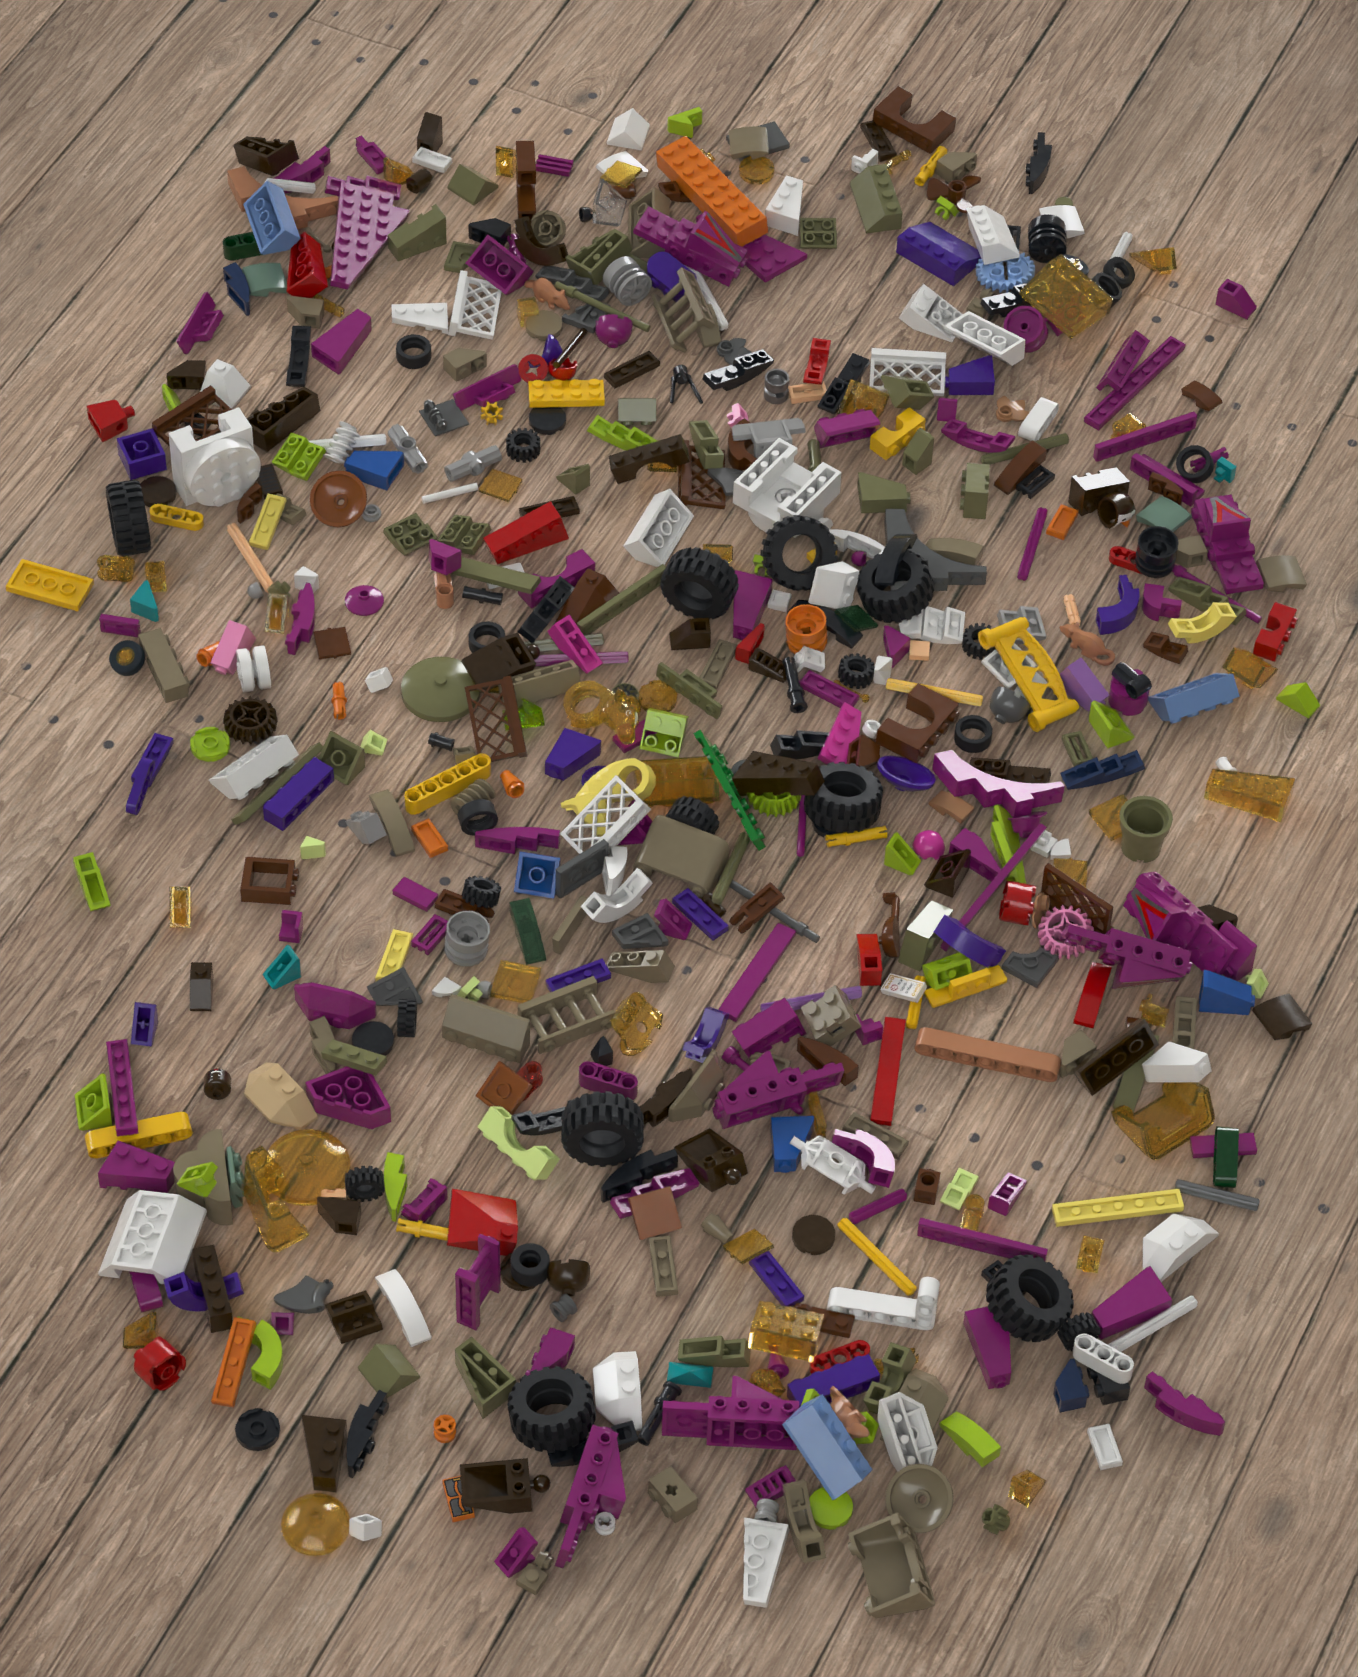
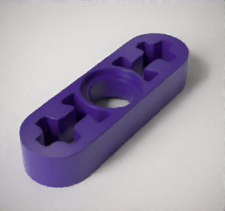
M145 757L141 760L126 803V813L139 814L154 772L155 760Z

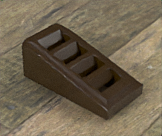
M760 648L755 649L749 659L748 670L784 683L787 678L783 661Z

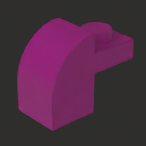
M1145 583L1141 606L1143 613L1149 619L1159 622L1160 616L1179 618L1182 600L1163 598L1164 586Z

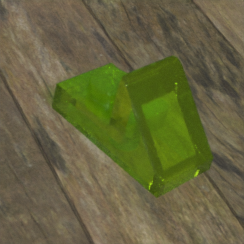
M522 698V708H518L522 728L545 726L542 708ZM504 723L505 731L509 730V726Z

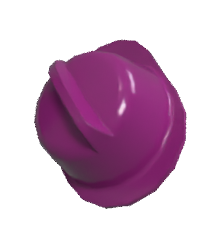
M1031 812L1030 815L1008 818V820H1011L1014 833L1019 834L1021 838H1028L1040 824L1041 817L1045 816L1047 812Z

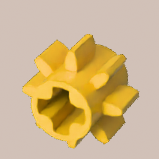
M487 402L486 408L481 407V412L484 414L481 415L480 419H485L487 421L486 425L494 423L496 426L497 420L503 419V416L500 414L503 412V408H498L497 402L494 404Z

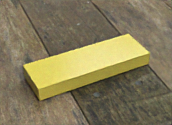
M267 494L249 541L250 546L264 550L269 549L287 502L285 497Z
M393 929L375 977L376 981L403 967L413 939V933Z

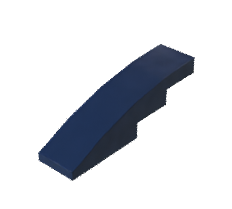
M1135 750L1121 757L1114 754L1100 761L1096 757L1065 770L1060 775L1067 790L1117 780L1145 769V766L1138 751Z

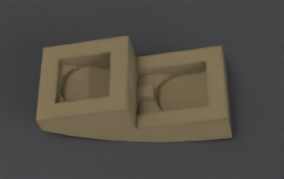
M279 493L276 494L277 496L285 497L287 500L280 519L294 525L306 516L305 509L293 505L289 497Z

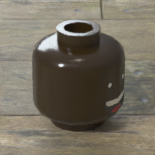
M220 1068L208 1071L204 1076L203 1090L205 1095L213 1100H221L228 1097L231 1092L230 1074Z

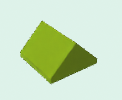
M1095 700L1091 702L1088 721L1107 749L1135 738L1116 709Z
M102 1073L75 1094L78 1126L81 1131L112 1126L106 1074Z

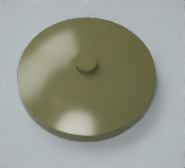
M432 657L414 664L405 673L401 683V696L407 709L417 717L432 722H449L460 719L469 713L465 687L475 684L461 660L451 657ZM478 690L470 691L471 698L478 702L481 693Z

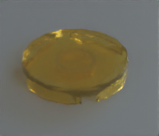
M749 156L740 162L739 175L749 184H754V182L764 184L769 182L774 176V164L764 156L753 160Z
M661 680L650 681L649 684L641 686L639 690V704L646 712L649 708L670 712L677 704V692Z

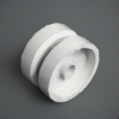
M264 645L253 648V660H251L247 648L236 650L237 673L243 693L254 691V678H256L257 685L261 690L271 688L270 670Z

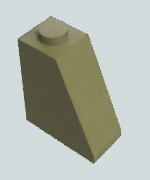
M858 472L857 488L861 513H885V509H905V512H907V504L911 503L910 492H907L905 484Z

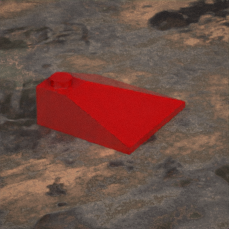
M452 1188L447 1246L478 1251V1236L482 1234L484 1236H491L500 1242V1255L507 1256L513 1253L517 1244L518 1234L516 1200Z

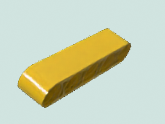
M477 754L408 789L404 793L406 812L411 815L419 814L459 794L465 788H468L470 784H473L475 780L488 779L491 775V758L487 754Z
M175 1112L138 1120L139 1134L117 1137L116 1125L89 1131L84 1137L88 1155L94 1159L107 1157L118 1140L140 1149L186 1140L193 1134L189 1116L186 1112Z

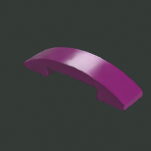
M952 418L941 429L945 436L956 443L981 452L997 453L1006 451L1015 440V436L998 432L996 436L968 429L966 422Z

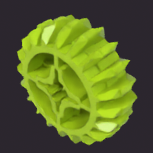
M789 792L781 795L763 793V796L747 793L750 805H753L754 810H759L760 814L765 812L767 817L770 814H773L775 818L778 814H781L783 817L786 812L791 814L793 809H797L801 800V795H790Z

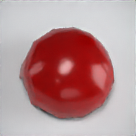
M567 358L559 368L553 366L556 359H552L549 362L548 371L553 378L564 381L574 377L577 361H574L572 364L569 358Z

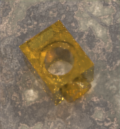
M164 561L145 563L146 580L150 584L152 593L166 592Z
M1083 1235L1076 1269H1081L1084 1272L1098 1273L1105 1240Z

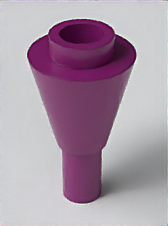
M777 1342L769 1343L770 1357L767 1375L772 1379H782L788 1375L789 1368L779 1353Z

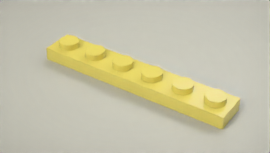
M1180 1189L1052 1204L1056 1227L1182 1212L1184 1210Z

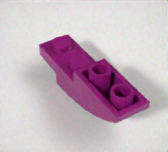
M326 146L322 147L301 165L294 162L273 179L309 183L317 181L324 176V167L331 162L330 149Z
M307 582L304 589L299 591L298 601L293 604L291 609L294 621L291 633H288L286 636L285 645H287L288 654L296 655L302 641L310 643L315 627L314 594L311 584Z
M1153 1371L1146 1376L1144 1388L1157 1398L1155 1403L1156 1409L1172 1420L1196 1431L1218 1436L1223 1434L1224 1419L1219 1413L1213 1412L1207 1407L1202 1399L1195 1397L1193 1394L1185 1399L1180 1391L1173 1389L1162 1376H1158Z

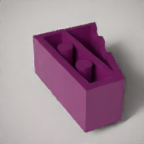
M785 997L775 1001L769 1008L763 1012H758L752 1019L738 1025L732 1031L748 1059L755 1052L764 1053L771 1050V1045L782 1041L783 1044L790 1042L789 1038L794 1035L800 1034L804 1036L807 1034L797 1014Z
M118 1140L98 1172L100 1188L113 1186L120 1187V1190L137 1188L144 1191L168 1193L175 1183L173 1172L175 1162Z

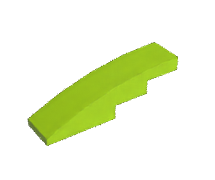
M599 415L595 417L587 432L623 450H630L657 441L635 426L630 430L616 420L612 424Z

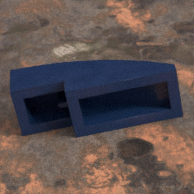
M234 262L223 267L224 281L227 284V295L246 316H249L250 294L248 283L243 271Z

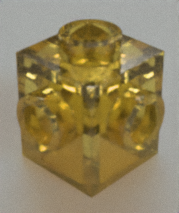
M758 1369L751 1374V1378L748 1380V1382L777 1397H780L786 1391L779 1380V1375L773 1370Z

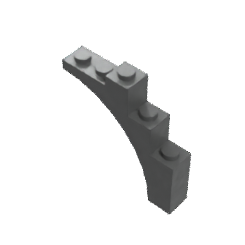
M885 509L886 544L896 534H914L907 521L905 509ZM918 538L912 549H907L912 551V553L919 554L926 561L933 579L934 591H947L948 585L986 584V566L969 565L945 558L929 549Z

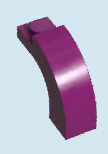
M835 1129L831 1142L865 1163L869 1170L868 1183L889 1188L895 1171V1160L889 1148L881 1140L862 1130L856 1129L855 1134Z

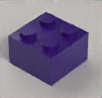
M153 428L116 438L118 455L130 480L167 470L165 452Z

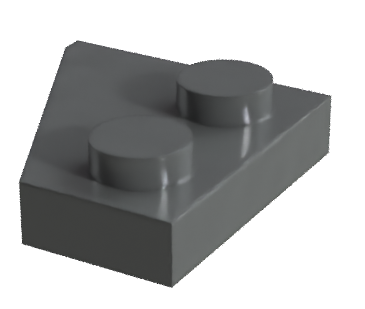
M586 304L576 308L575 312L570 315L564 314L562 322L579 329L585 328L587 332L594 334L596 331V320L599 321L600 316L608 315V313Z
M648 913L612 930L613 937L623 949L668 946L669 943L667 937Z
M404 967L367 986L370 995L376 1002V1006L398 1005L399 999H416L417 1005L423 1003Z

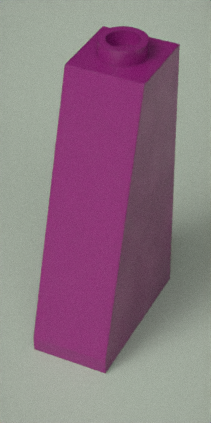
M356 309L311 343L312 357L339 375L372 331L371 317L367 313Z
M735 570L739 587L733 599V638L743 640L759 625L772 593L773 579Z
M1151 1266L1146 1267L1092 1311V1315L1101 1330L1100 1335H1098L1100 1340L1146 1322L1171 1307L1172 1298Z
M988 1306L965 1311L963 1324L988 1389H999L1009 1385L1011 1379L1010 1332H1005L1001 1328L1000 1323L995 1322L993 1319L994 1315L989 1312Z

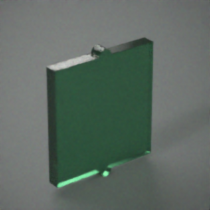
M859 605L838 608L834 611L843 620V623H846L854 632L878 627V624Z

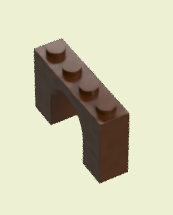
M898 86L874 108L873 120L877 125L931 154L954 132L956 118L941 110L931 121L924 124H913L902 118V115L911 107L913 94Z
M516 141L518 219L528 216L530 223H532L531 219L536 215L534 141Z
M918 683L908 694L906 709L926 718L931 725L922 729H912L887 718L877 729L876 743L917 764L921 758L927 756L931 746L937 744L939 737L942 734H946L950 724L957 721L959 717V703Z

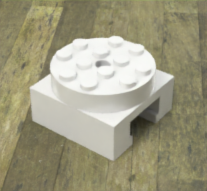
M239 407L218 415L221 433L199 441H195L190 425L169 433L173 483L186 506L198 502L206 506L220 507L223 504L238 500L259 477L261 463L254 450L252 426Z
M778 438L734 481L733 503L748 511L752 522L764 532L772 529L775 522H780L787 516L801 515L819 520L823 517L824 509L840 494L841 472L824 462L813 472L794 463V456L797 454L798 448Z

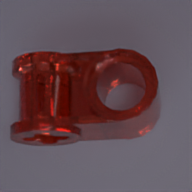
M536 1061L527 1062L516 1072L533 1085L523 1101L541 1086L543 1082L541 1075L542 1066Z

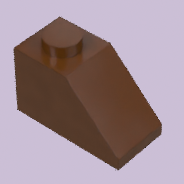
M860 735L849 743L847 764L853 763L858 767L863 766L866 769L875 765L880 759V745L866 736Z

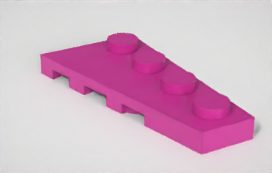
M846 702L843 703L817 758L826 765L832 762L834 764L839 762L847 764L849 743L859 737L861 711Z

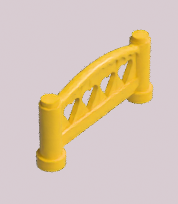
M1025 617L1016 618L993 629L986 628L980 631L978 639L981 646L986 650L992 647L996 648L1034 712L1028 715V723L1033 731L1039 732L1045 729L1046 725L1076 713L1079 709L1078 702L1075 699H1068L1063 681L1052 659L1040 643L1026 630L1029 628V622ZM1017 638L1022 639L1023 645L1028 648V651L1012 649ZM1026 655L1033 656V661L1037 663L1038 667L1022 666ZM1037 671H1041L1043 678L1048 683H1036L1031 680ZM1049 687L1053 689V694L1057 696L1058 700L1054 701L1041 697L1045 689Z

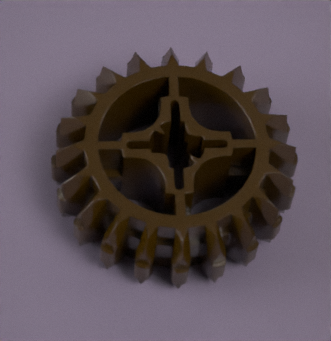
M251 696L248 699L242 697L241 701L234 700V703L229 704L228 709L225 710L223 718L224 729L229 737L234 738L235 742L241 740L242 744L249 742L250 745L253 742L259 744L260 740H266L267 736L271 737L273 731H276L278 722L276 710L271 703H267L266 699L260 701L259 697L252 699Z

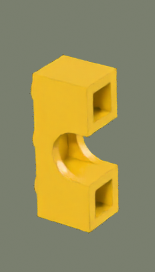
M910 407L896 416V431H890L883 426L870 436L869 449L884 460H888L890 457L895 456L902 448L907 447L919 428L925 430L926 419Z

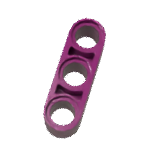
M590 1061L583 1062L579 1066V1085L594 1092L599 1091L600 1093H605V1091L612 1092V1094L619 1093L625 1098L636 1099L638 1080L635 1075Z
M129 1271L141 1313L163 1307L155 1275Z

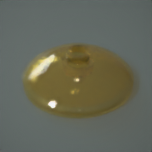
M311 1493L303 1495L290 1503L283 1513L281 1521L283 1537L287 1544L299 1553L310 1556L328 1554L339 1548L349 1534V1513L342 1502L328 1494ZM312 1515H318L317 1518H313V1517H311V1516H312Z

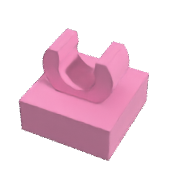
M739 403L732 405L733 412L727 414V418L730 420L728 425L731 428L744 418L748 420L747 412Z

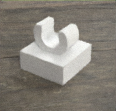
M1045 830L1042 837L1031 850L1048 858L1052 847L1058 840L1051 837L1052 833Z

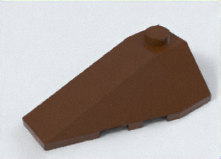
M588 568L577 582L555 623L570 615L577 625V622L620 593L605 575Z

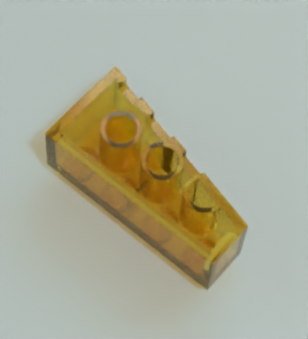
M1212 769L1206 784L1204 799L1281 822L1292 796L1296 778Z

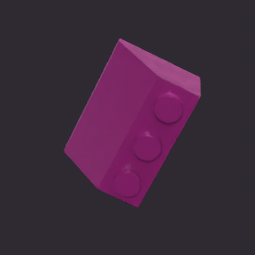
M489 235L485 237L465 263L506 296L524 286L525 281L534 273L526 263Z
M859 409L854 411L853 414L841 413L835 418H820L815 424L814 430L817 440L820 442V448L870 438L881 424L871 410Z

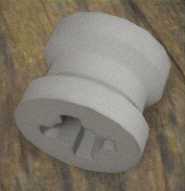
M771 1499L758 1500L756 1506L758 1511L755 1513L754 1519L777 1522L776 1513L779 1511V1504Z

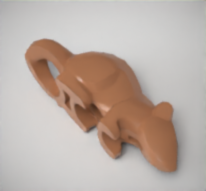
M539 278L537 280L525 281V287L533 288L534 296L539 302L544 303L547 301L550 309H555L556 305L564 310H570L568 300L565 297V290L559 292L548 279Z
M1078 622L1073 625L1066 624L1059 627L1060 631L1067 638H1071L1070 647L1074 649L1079 647L1082 650L1081 654L1083 656L1091 658L1092 661L1103 666L1114 662L1115 653L1105 648L1103 640L1098 635L1079 629ZM1107 655L1109 658L1106 660H1101L1097 658V656Z
M832 1386L830 1388L831 1408L843 1423L851 1438L868 1437L869 1430L861 1424L866 1422L867 1419Z

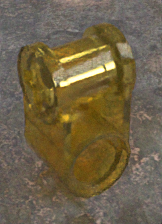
M1129 413L1113 423V434L1110 439L1146 428V425L1135 415Z
M102 555L97 559L99 567L97 575L99 579L130 582L133 579L135 560L128 556Z

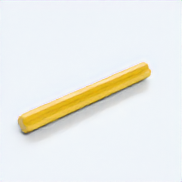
M888 678L886 689L910 693L918 683ZM921 684L957 703L982 706V695Z
M842 1218L837 1224L838 1228L907 1296L913 1295L917 1287L847 1218Z

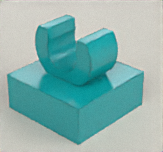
M1221 457L1217 460L1216 476L1214 479L1219 483L1223 480L1231 483L1235 479L1237 466Z

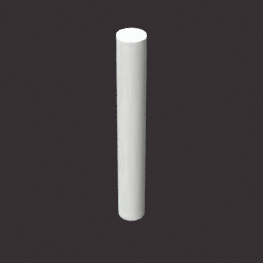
M473 483L422 496V502L425 504L478 490V485Z

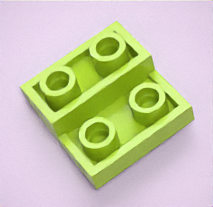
M291 432L272 460V464L299 479L307 481L323 458L326 450L322 446L310 443L306 437Z

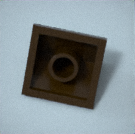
M966 849L940 856L924 886L953 898L969 871L971 850Z

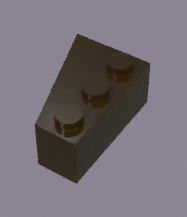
M302 1415L303 1433L313 1488L318 1491L337 1492L347 1438V1421L344 1419Z

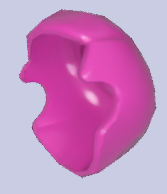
M925 830L917 834L912 844L914 852L924 860L929 857L937 860L945 851V844L941 835L932 830Z

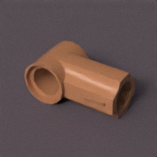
M436 572L433 575L436 604L442 609L451 608L454 605V588L451 582V575Z

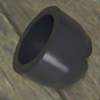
M580 207L579 218L581 222L590 221L593 218L594 214H591L593 210L590 207Z

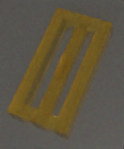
M817 1091L810 1092L808 1107L811 1116H814L816 1135L826 1138L827 1125Z

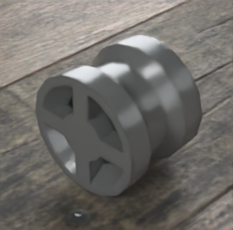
M567 1294L562 1295L558 1302L554 1301L550 1304L553 1315L560 1322H564L568 1315H573L577 1312L575 1302Z

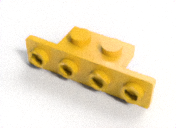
M996 965L950 980L947 987L938 990L933 988L926 989L924 994L932 1008L1007 983V977L1001 967Z

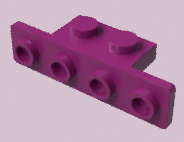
M204 292L176 341L184 354H189L195 342L209 341L224 316L221 310L213 311L216 304L208 292Z
M513 364L455 392L453 397L456 406L461 411L474 404L486 408L487 402L494 404L499 400L508 399L510 395L516 393L513 385L521 381L518 367L516 364Z

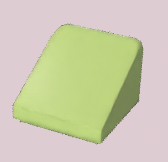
M370 730L363 737L361 747L365 753L382 756L388 739Z
M306 836L300 846L301 859L325 857V842Z

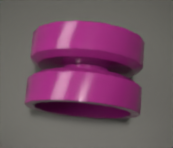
M1031 306L1014 308L1007 314L1004 320L1005 330L1025 339V353H1031L1040 349L1048 338V328L1041 313Z

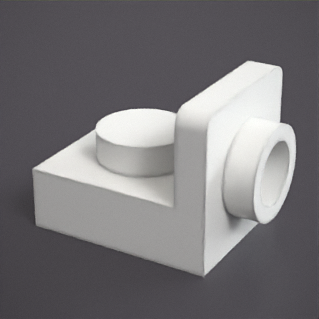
M872 149L863 158L854 155L852 157L851 170L860 174L868 166L878 165V151Z
M803 646L794 655L798 673L803 667L822 672L825 669V653Z

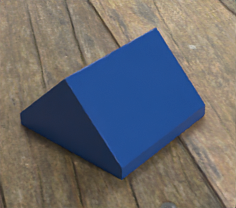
M520 851L514 892L554 899L556 895V868L561 866V858Z

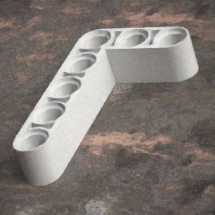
M923 1277L920 1280L917 1299L834 1287L829 1293L827 1310L854 1315L856 1320L919 1330H931L935 1323L940 1282L933 1277Z

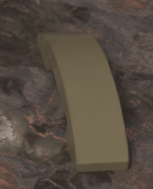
M387 789L370 794L369 799L384 825L395 857L414 852L415 848L407 824L391 792Z

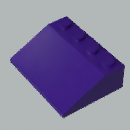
M932 222L909 227L897 237V254L953 287L976 268L978 260L982 259L978 249Z

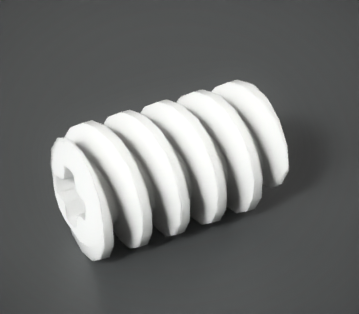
M340 421L341 427L336 429L338 434L333 435L335 441H330L329 443L332 448L328 447L326 449L328 454L323 456L335 463L344 464L345 460L343 457L350 456L346 450H353L349 444H356L353 437H359L360 435L356 432L357 429L354 426Z

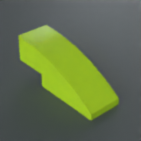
M90 852L73 857L74 868L90 912L110 907V901L94 853Z
M387 1152L384 1166L385 1200L392 1221L397 1222L408 1187L407 1174H403L405 1168L404 1155Z
M956 1411L939 1422V1426L966 1456L971 1455L982 1468L1000 1456L1001 1446L983 1428L965 1415Z

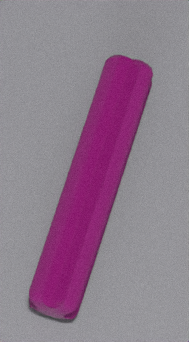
M898 1189L850 1212L848 1218L853 1224H857L907 1200V1194L904 1189Z

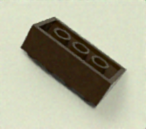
M1139 1018L1100 1049H1097L1083 1062H1080L1072 1071L1083 1087L1093 1096L1159 1046V1043L1146 1020Z

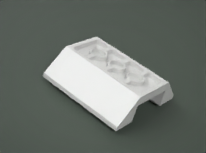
M139 1190L125 1202L98 1272L99 1276L120 1278L122 1270L154 1274L158 1282L164 1284L163 1279L185 1272L207 1210L178 1194Z

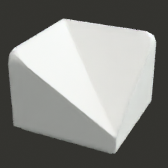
M303 566L294 574L295 588L298 590H303L306 582L311 584L313 593L319 588L318 574Z
M877 657L874 669V683L886 685L887 679L891 675L892 658Z
M387 667L370 672L365 680L371 693L389 687L393 681Z
M369 1514L349 1519V1534L362 1541L381 1536L382 1520Z

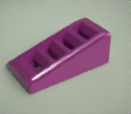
M1008 1172L990 1195L988 1209L1007 1216L1026 1186L1027 1180Z
M786 1465L776 1469L745 1489L755 1508H757V1502L760 1499L776 1500L784 1496L782 1486L784 1483L781 1479H784L785 1484L796 1481ZM774 1482L778 1485L777 1489L773 1485ZM767 1486L770 1490V1493H767L764 1487ZM759 1490L763 1497L759 1498L755 1491Z

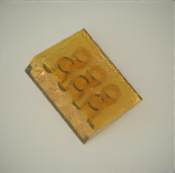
M1062 254L1048 262L1019 292L1026 301L1070 339L1109 314L1113 302L1111 296Z
M706 756L641 760V762L650 766L656 775V786L652 794L643 800L650 808L654 805L672 806L679 797L682 798L683 796L699 799L706 804L719 801V780L711 767L713 764L709 762ZM640 770L633 771L635 789L642 781Z

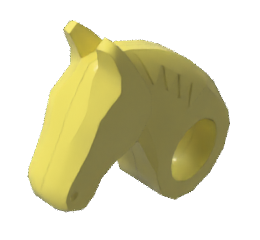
M636 758L613 762L594 774L583 785L575 798L562 802L561 807L566 808V811L574 810L576 815H578L615 775L625 783L627 776L635 770L641 771L642 781L632 791L643 801L652 794L656 786V775L650 766ZM619 783L612 788V795L621 794V785ZM633 797L625 798V801L635 800ZM620 798L612 799L611 804L620 802ZM602 799L598 803V809H607V799ZM598 813L597 823H605L606 813ZM593 814L585 816V824L593 823ZM597 827L596 835L602 837L605 834L606 827Z

